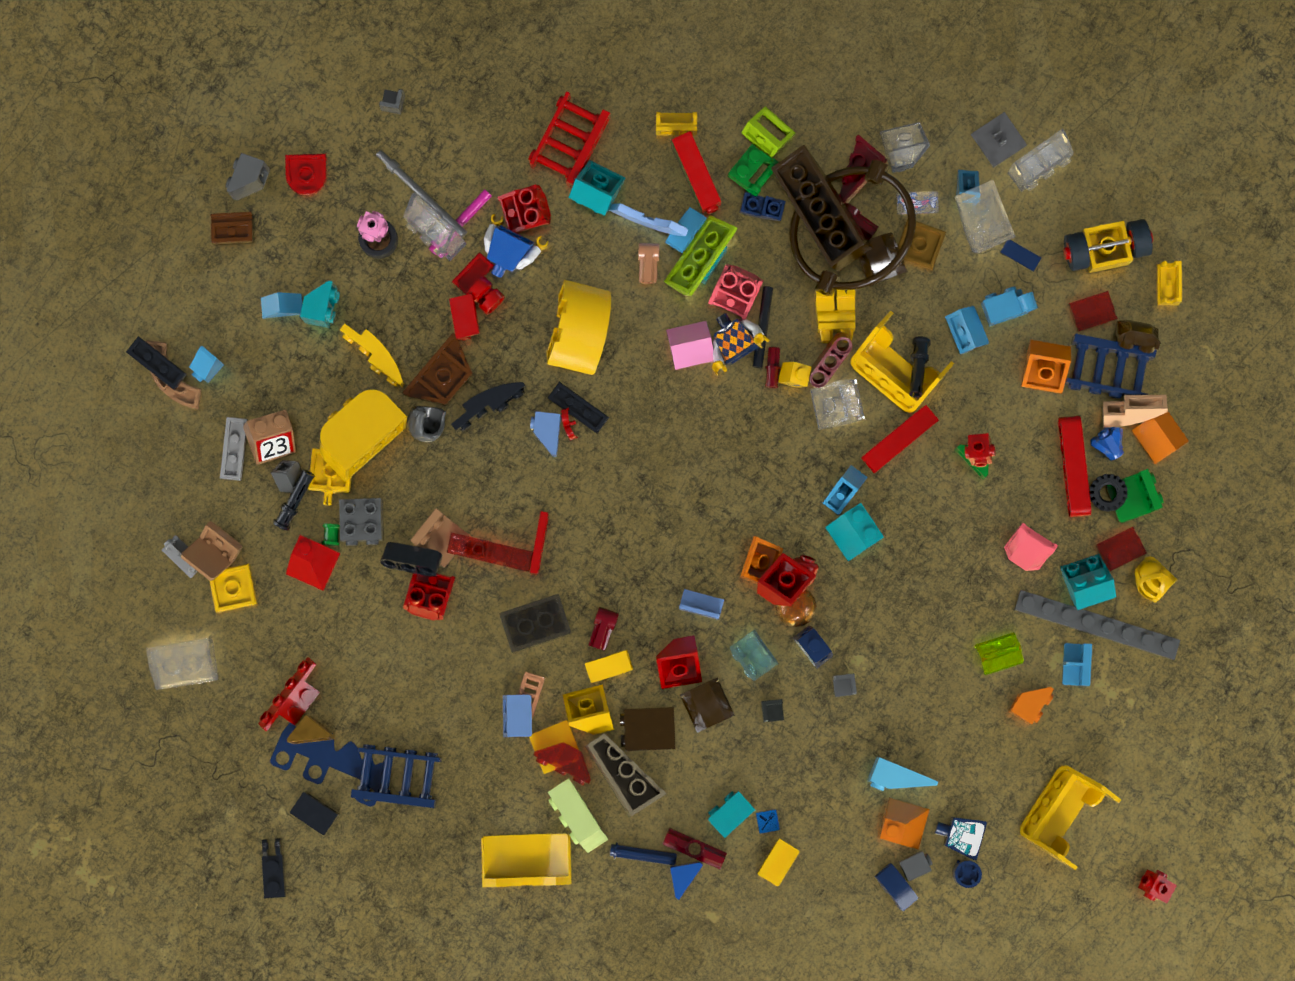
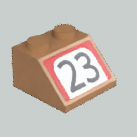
M286 410L246 421L243 429L256 465L296 453L293 428Z

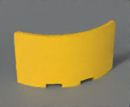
M564 280L558 294L556 317H559L560 320L558 328L554 327L546 351L547 364L590 375L595 373L603 351L611 310L610 291Z
M568 833L483 836L481 838L482 887L572 884L571 846Z

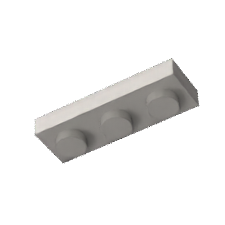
M226 418L220 479L242 481L246 434L243 426L248 419Z

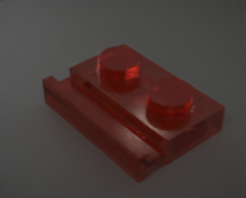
M1108 291L1068 304L1077 327V332L1118 319Z
M1134 526L1095 545L1109 572L1147 554Z

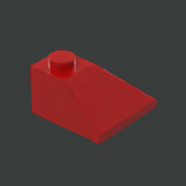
M300 535L291 553L286 575L324 591L341 553Z
M782 553L758 580L757 594L773 605L792 606L816 578V575Z
M695 635L673 639L656 656L661 689L702 682Z

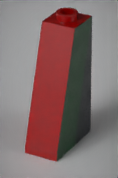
M691 131L671 139L673 154L701 213L707 212L711 214L719 210V206H721V199Z

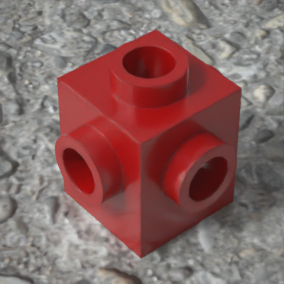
M989 433L968 435V446H965L966 459H969L971 465L976 467H985L987 464H992V456H996L995 444H992Z
M1147 869L1145 875L1141 878L1138 888L1145 892L1144 897L1154 902L1158 899L1167 904L1177 885L1167 880V874L1159 870L1154 873Z

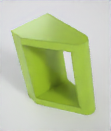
M766 106L748 121L741 132L757 148L771 158H774L796 134ZM764 115L787 136L779 141L758 121Z

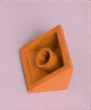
M1169 412L1144 421L1131 430L1154 464L1189 442Z
M754 536L740 578L758 583V580L782 554L784 548Z

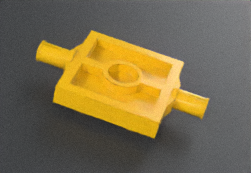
M312 448L310 472L315 477L308 489L323 492V505L328 504L330 506L332 505V494L338 492L350 493L352 476L345 482L326 463L320 453V449Z

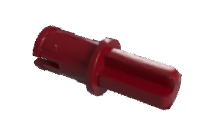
M779 347L768 348L767 366H765V369H767L765 387L778 388L779 370H781V367H779Z

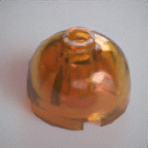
M807 589L792 606L775 605L778 618L789 627H802L808 624L815 616L817 608L815 597Z

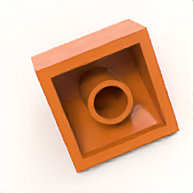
M1030 340L1021 387L1062 394L1071 363V346Z

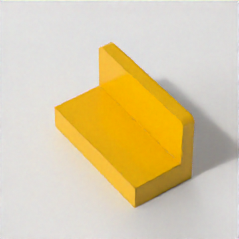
M778 838L757 874L772 884L779 886L798 856L799 850Z

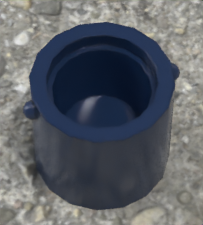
M957 860L952 870V876L958 885L972 888L980 883L982 871L977 863L973 861Z

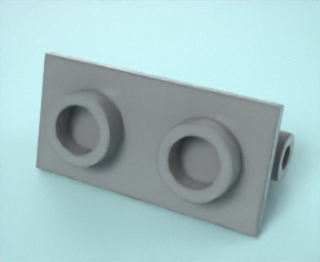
M176 535L164 543L165 547L162 551L192 578L198 571L181 558L182 552L188 546Z

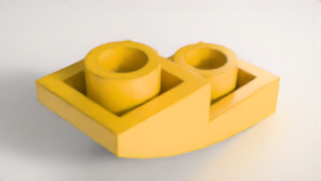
M627 649L585 663L591 683L633 670Z

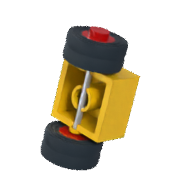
M1145 219L1130 221L1126 227L1124 221L1085 228L1082 232L1064 236V258L1067 260L1071 271L1088 268V272L1093 273L1126 266L1133 261V257L1139 258L1152 254L1153 235Z

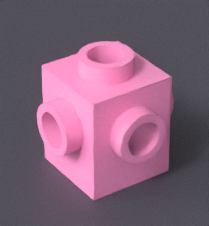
M366 211L364 216L361 215L357 227H359L358 231L363 239L369 242L374 240L380 242L382 237L386 236L389 226H387L388 223L383 218V214L372 211V213ZM371 222L375 223V226L372 228L369 227Z

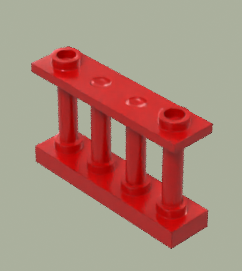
M566 91L564 96L561 95L556 104L558 109L537 149L531 151L528 160H530V167L535 169L537 163H540L565 175L567 186L572 188L575 179L588 163L611 115L610 112L604 109L601 114H594L569 102L571 95ZM567 109L592 121L594 125L592 131L585 132L561 120L560 118L564 110ZM558 127L583 139L585 143L583 149L576 150L552 138L551 136L555 128ZM546 145L574 157L576 162L573 168H567L543 156L542 153Z

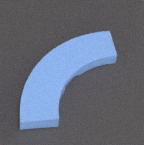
M622 203L612 204L609 210L630 221L664 233L686 236L688 232L686 227L672 220L646 217L644 213Z

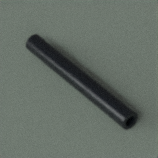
M763 286L758 322L766 337L773 295V287ZM765 340L762 342L763 348L758 347L754 351L752 365L754 368H763Z

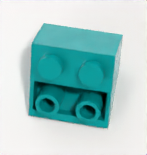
M327 281L304 296L300 317L306 324L330 328V324L334 323L336 311H333L335 303L338 304L340 291H338L333 281Z
M1100 554L1060 566L1070 598L1077 610L1117 597L1114 579Z

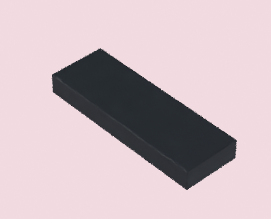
M139 336L126 351L127 354L174 391L187 376L184 371Z
M560 381L547 398L562 410L569 408V415L596 434L600 432L609 419L606 414Z

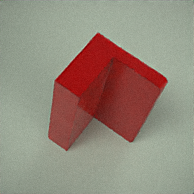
M473 294L450 298L449 302L456 339L465 341L471 339V336L479 334L480 330Z

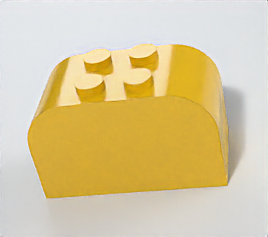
M378 390L363 391L354 399L352 397L347 399L339 412L334 411L329 415L328 421L324 424L320 433V453L326 463L346 482L406 429L407 416L383 392Z

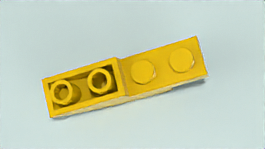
M344 323L340 329L343 333L342 338L350 344L355 342L360 346L358 350L366 356L371 354L367 360L371 364L369 368L378 375L381 372L386 375V381L394 387L399 385L403 388L405 384L401 372L384 345L367 329L360 335Z

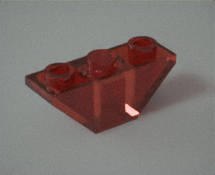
M563 742L534 752L533 755L537 757L536 762L547 766L548 763L555 766L554 771L563 776L566 773L574 776L573 781L583 786L585 782L590 784L591 777L582 751Z

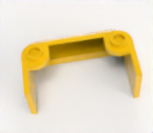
M890 311L853 355L851 366L903 411L912 413L955 363L951 361L941 373L934 367H925L922 397L914 398L910 396L913 366L889 347L893 342V334L884 325L894 314Z
M1067 765L1061 766L1056 770L1022 822L1020 834L1057 860L1076 870L1078 867L1065 858L1070 846L1068 841L1063 839V836L1085 803L1089 806H1096L1105 796L1120 803L1121 799L1102 784Z

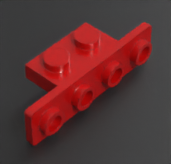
M307 657L298 665L297 672L286 681L282 692L274 697L268 711L261 715L258 724L262 729L268 731L279 715L293 725H296L320 692L305 681L316 666L312 659Z

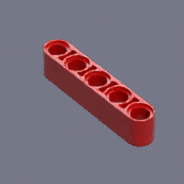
M1080 415L1059 417L1058 428L1069 517L1091 516V500Z

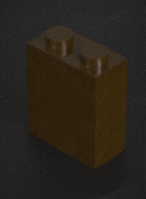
M674 707L624 709V714H620V726H624L625 734L621 735V747H625V751L675 749Z

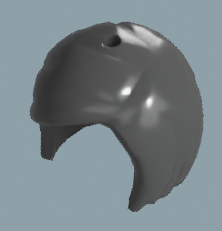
M412 407L407 418L409 433L421 442L429 443L437 440L445 427L446 411L436 407Z

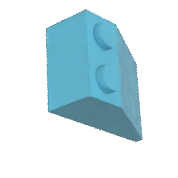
M876 757L867 781L872 782L871 787L884 791V788L937 786L938 784L936 780L880 757Z

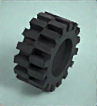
M1103 474L1097 477L1090 487L1091 502L1101 511L1110 512L1119 509L1125 503L1128 495L1125 482L1114 474ZM1105 485H1112L1117 491L1116 497L1111 501L1104 500L1100 495V490Z

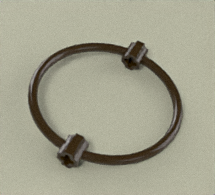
M872 160L869 167H848L826 175L830 182L845 176L862 174L865 175L864 179L867 182L876 186L882 185L883 181L888 182L902 197L908 215V226L904 242L893 260L876 274L858 281L839 282L840 277L833 272L822 271L821 276L815 273L806 264L800 253L797 238L800 216L796 209L794 210L789 231V241L793 257L801 271L817 283L815 290L825 296H832L835 289L855 290L877 283L898 267L911 247L916 229V213L912 198L904 185L894 176L887 173L889 166L880 160Z

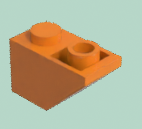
M1047 687L1020 693L1008 712L1029 725H1032L1033 722L1037 723L1043 715L1041 709L1045 704L1048 706L1054 695L1052 692L1054 689Z

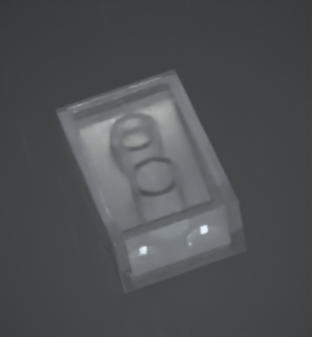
M993 180L955 196L963 229L973 253H981L1016 237Z

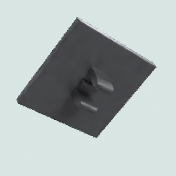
M1005 112L971 133L972 138L993 168L1027 146Z

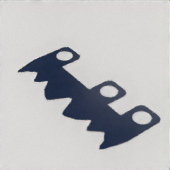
M289 723L281 733L270 759V763L273 766L282 770H288L296 753L308 757L309 760L303 772V777L315 784L323 782L329 767L361 780L363 759H361L360 752H357L358 748L352 741L348 742L338 751L334 749V739L291 744L287 742V738L296 728V725ZM281 751L289 755V761L285 765H280L276 761V755ZM372 758L368 787L378 793V788H381L384 761L375 765ZM317 765L321 768L322 774L319 778L313 779L309 776L308 771L311 766ZM355 798L358 802L369 807L376 804V801L373 800L365 801Z

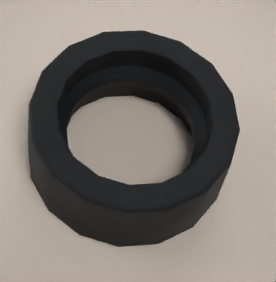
M387 221V226H389L390 242L382 250L370 248L359 232L358 241L360 247L368 256L382 259L390 256L395 251L398 245V235L389 221ZM371 222L369 227H374L375 223Z

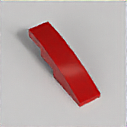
M927 405L923 406L862 456L861 459L875 474L936 424L939 419Z

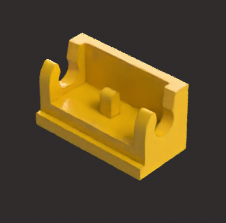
M656 112V135H682L691 131L692 135H697V112Z
M1163 261L1157 264V305H1179L1182 302V261H1174V263Z

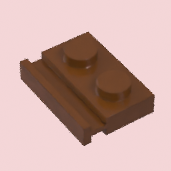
M252 212L210 214L211 243L213 245L253 242Z

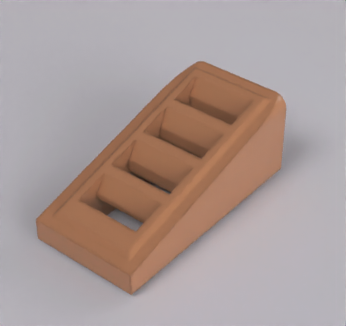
M525 672L518 695H531V698L534 699L533 703L531 702L533 718L545 678ZM528 679L538 682V687L528 684ZM525 687L536 690V694L525 692Z

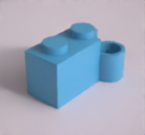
M1016 286L1005 289L1003 294L997 295V293H992L985 296L981 306L989 327L1026 315L1030 311L1037 309L1038 306L1033 292L1023 294L1021 289L1017 290Z

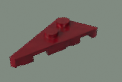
M858 134L855 139L854 151L850 155L849 165L846 168L854 166L869 167L871 161L875 159L886 163L888 160ZM865 175L843 177V185L839 196L845 205L867 183L864 179Z

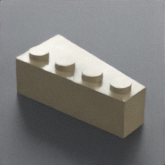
M605 733L585 746L629 817L667 794Z

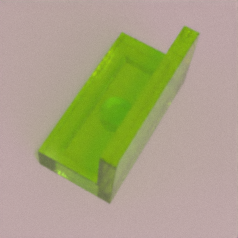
M1014 632L975 645L984 675L1024 663L1021 645Z

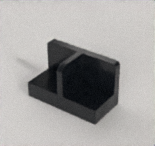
M306 791L301 794L290 811V814L322 835L327 833L333 822L337 821L340 816L338 812Z

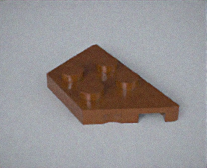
M454 333L450 335L402 394L442 405H447L473 374Z

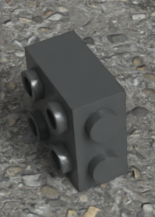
M381 498L339 499L341 542H346V546H358V542H366V545H379V541H384L383 500Z

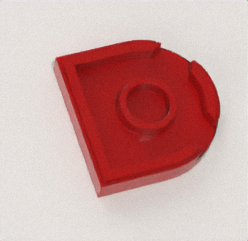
M326 153L285 155L286 181L294 192L309 196L316 194L324 187L327 180Z

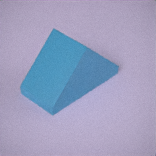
M958 170L956 202L976 203L980 197L979 171Z
M277 292L262 297V318L300 315L303 304L302 294Z

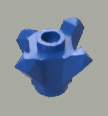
M1120 427L1105 428L1097 434L1098 436L1091 439V446L1102 452L1109 460H1115L1124 453L1122 449L1123 429Z

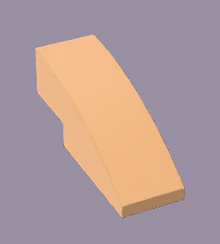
M1124 395V401L1103 402V428L1127 426L1158 417L1168 412L1167 396Z

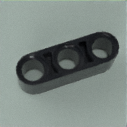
M388 542L380 563L389 569L433 577L437 575L443 555L433 549Z

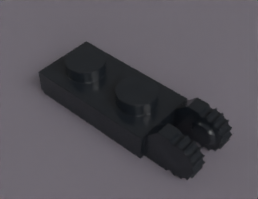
M280 838L275 839L276 855L269 856L268 840L262 839L264 899L286 897L284 855H282Z

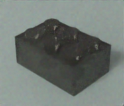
M559 594L499 613L513 654L572 635Z

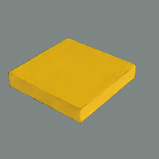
M250 564L227 568L213 581H210L216 613L257 605Z
M567 720L533 733L529 737L544 774L583 759Z

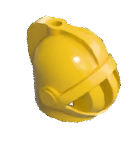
M1147 556L1142 560L1134 571L1135 583L1139 593L1145 599L1154 603L1160 600L1178 580L1157 559L1151 556Z

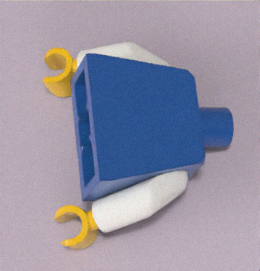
M492 214V224L489 225L484 236L485 252L488 254L487 259L495 263L491 273L502 278L506 269L513 272L516 269H523L533 263L541 253V250L547 248L548 241L545 245H540L539 241L542 236H539L535 246V242L502 226L504 223L503 216H501L500 221L495 222L496 215Z

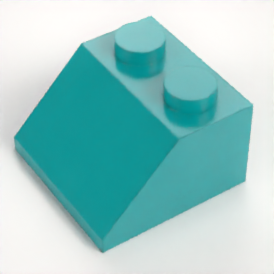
M589 160L575 179L568 198L605 216L614 203L626 178Z
M859 503L825 527L847 561H850L884 538L862 503Z

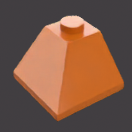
M889 797L878 838L919 850L930 809Z

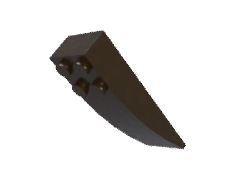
M802 145L771 168L832 269L839 272L872 249L845 203L805 145Z

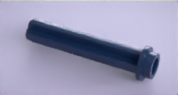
M617 842L616 844H611L610 856L614 857V859L618 857L666 865L676 864V853L618 845Z

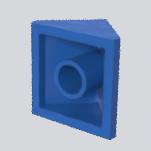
M696 861L670 866L675 898L680 900L702 868L703 863Z

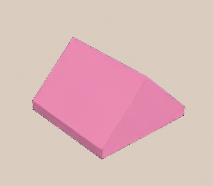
M706 321L666 330L675 370L713 361L714 350Z

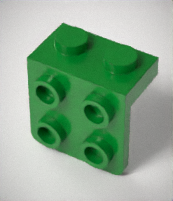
M1149 469L1121 479L1125 482L1128 495L1125 503L1115 510L1119 522L1123 523L1163 508V497L1160 492L1156 491L1154 485L1156 484L1154 474L1149 472ZM1107 485L1106 489L1110 500H1113L1117 495V491L1112 485Z

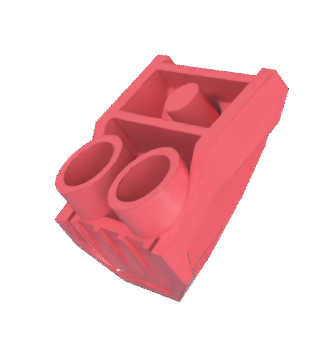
M726 264L708 304L721 307L746 320L764 280L738 266Z
M1022 523L1008 540L1004 549L1010 561L1025 571H1033L1041 568L1058 545L1044 538L1026 526L1025 523Z

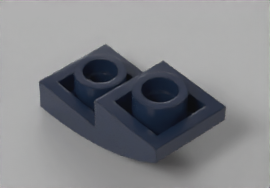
M745 192L739 213L781 221L786 201L769 196H753Z
M889 863L875 875L877 881L884 891L891 896L899 910L905 911L919 899L893 864Z

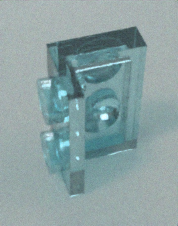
M755 630L730 647L733 658L740 662L746 676L753 681L779 664Z

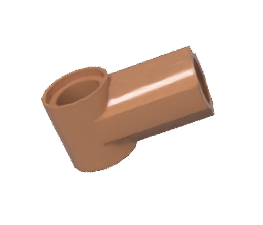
M639 243V283H656L659 243Z

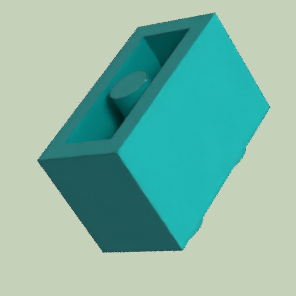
M731 791L723 799L725 803L720 808L716 805L708 812L710 815L708 821L724 838L755 811L754 807L739 791L736 793Z

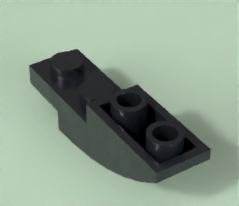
M523 382L508 383L477 394L462 404L466 412L451 423L452 427L457 433L459 431L465 432L472 426L471 422L474 419H481L488 413L487 409L489 407L494 413L497 411L499 413L503 412L509 407L508 403L512 399L518 400L525 394L526 385Z

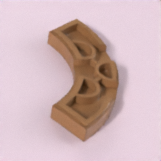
M146 340L149 345L168 359L167 343ZM151 372L157 386L168 397L183 406L199 410L202 389L192 387L182 381L174 391Z

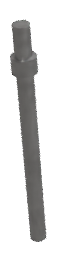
M382 150L376 154L386 165V169L392 174L395 173L460 237H464L467 234V231L400 168V164L395 159L392 160Z

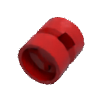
M483 276L469 289L467 294H473L474 302L479 303V308L486 315H489L502 303L505 295L497 288L493 289V284Z

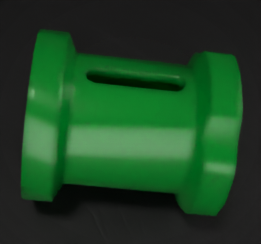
M323 523L324 538L321 544L340 546L338 542L340 525Z

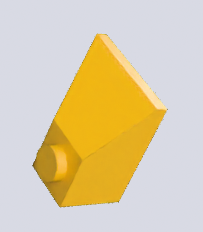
M603 684L563 694L569 726L592 735L614 730Z

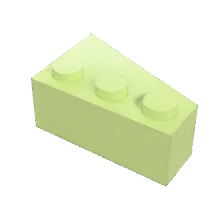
M570 779L565 780L548 792L551 797L548 800L554 810L558 809L561 816L559 819L565 828L569 826L572 833L569 835L576 845L579 843L589 853L609 840Z

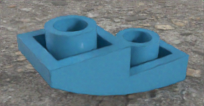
M690 207L678 221V224L688 229L686 236L669 234L665 243L683 253L707 217Z

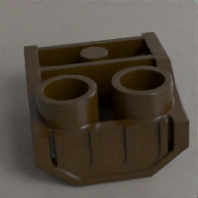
M892 232L867 240L872 249L858 258L866 278L885 268L899 252V247ZM904 260L894 271L877 283L903 273H908Z
M1118 320L1116 323V336L1120 347L1132 349L1136 344L1139 350L1144 353H1153L1155 349L1159 350L1161 342L1159 341L1158 328L1151 324L1132 320Z
M718 677L680 694L697 733L735 716Z

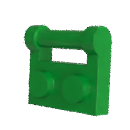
M751 144L727 176L753 196H758L761 192V187L773 174L771 168L779 163V161L769 157L755 145ZM763 163L768 167L754 184L750 183V179Z

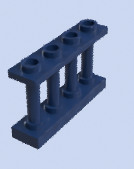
M1075 334L1072 337L1071 345H1075L1078 350L1072 378H1066L1065 385H1068L1069 389L1080 391L1081 388L1088 389L1089 393L1100 395L1101 392L1109 393V397L1121 399V396L1148 395L1141 392L1146 364L1149 360L1152 361L1156 357L1157 349L1153 353H1144L1136 345L1132 349H1124L1116 341ZM1088 348L1095 349L1096 353H1098L1093 382L1080 380L1085 352L1088 351ZM1109 352L1117 354L1116 356L1118 357L1113 387L1101 384L1105 358ZM1129 356L1137 358L1138 361L1133 391L1121 388L1125 363Z
M363 744V748H358L357 752L364 753L360 786L357 787V790L352 789L351 798L436 808L437 800H432L430 792L434 763H442V758H437V753L425 752V756L417 755V751L406 749L404 753H397V748L384 747V751L375 750V745ZM373 754L385 755L381 788H378V793L370 792V787H368ZM393 757L406 758L402 788L399 791V795L390 794L391 790H389ZM414 759L426 761L423 789L419 798L411 797L410 793Z

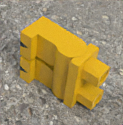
M815 290L817 333H820L822 343H829L833 338V333L838 332L847 333L852 341L853 332L856 328L855 290H836V310L834 306V293L828 297ZM841 340L842 343H848L847 340Z

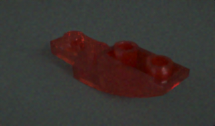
M452 532L447 549L449 554L526 572L530 570L533 551Z

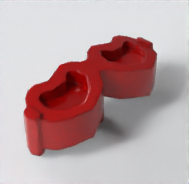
M569 408L561 410V420L569 440L578 438L570 427L575 425L576 421L569 422Z

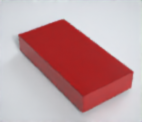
M479 252L452 280V283L466 295L480 278L488 275L493 269L494 264Z

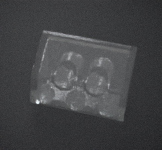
M1064 129L1055 133L1011 165L1007 173L1021 192L1026 189L1028 191L1032 190L1038 185V180L1043 177L1045 180L1055 173L1054 169L1058 166L1063 168L1072 161L1070 158L1073 156L1074 151Z
M415 192L411 195L403 216L408 222L405 226L414 234L418 232L421 235L419 239L425 245L429 246L431 244L435 248L433 252L441 259L445 257L451 261L465 247L466 242L450 224Z
M205 638L146 648L149 670L156 690L218 680L213 639Z

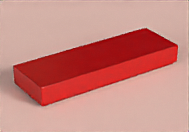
M540 511L530 574L538 575L540 571L549 520L548 512Z

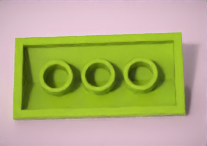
M709 215L664 280V283L683 295L692 296L738 228Z

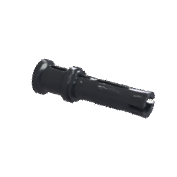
M924 336L915 337L912 341L914 350L911 354L913 368L909 395L914 398L922 397L925 364L929 361L928 347L931 345V340Z
M303 469L287 502L281 505V511L277 519L273 520L275 526L286 531L290 530L289 525L294 516H297L298 506L315 477L312 472Z

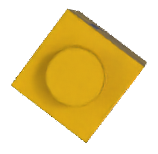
M783 362L778 383L795 388L807 387L812 367L797 362Z

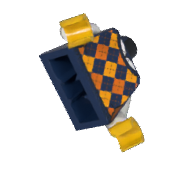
M727 313L719 316L716 320L722 329L714 333V363L712 364V370L716 375H719L718 371L721 368L724 372H727V367L724 363L726 365L736 363L758 347L763 348L762 342L764 340L769 342L770 339L764 335L759 325L747 319L731 321Z

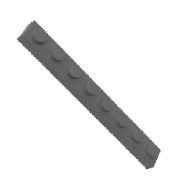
M1020 590L1014 608L1015 611L1171 660H1175L1180 644L1179 639L1087 610H1077L1074 606Z

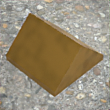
M305 715L288 736L287 742L300 744L333 740L335 735L314 718Z

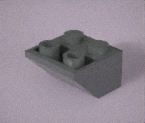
M241 153L240 157H237L234 161L233 169L235 170L232 177L229 176L226 182L227 192L233 200L238 201L262 190L270 173V169L265 161Z

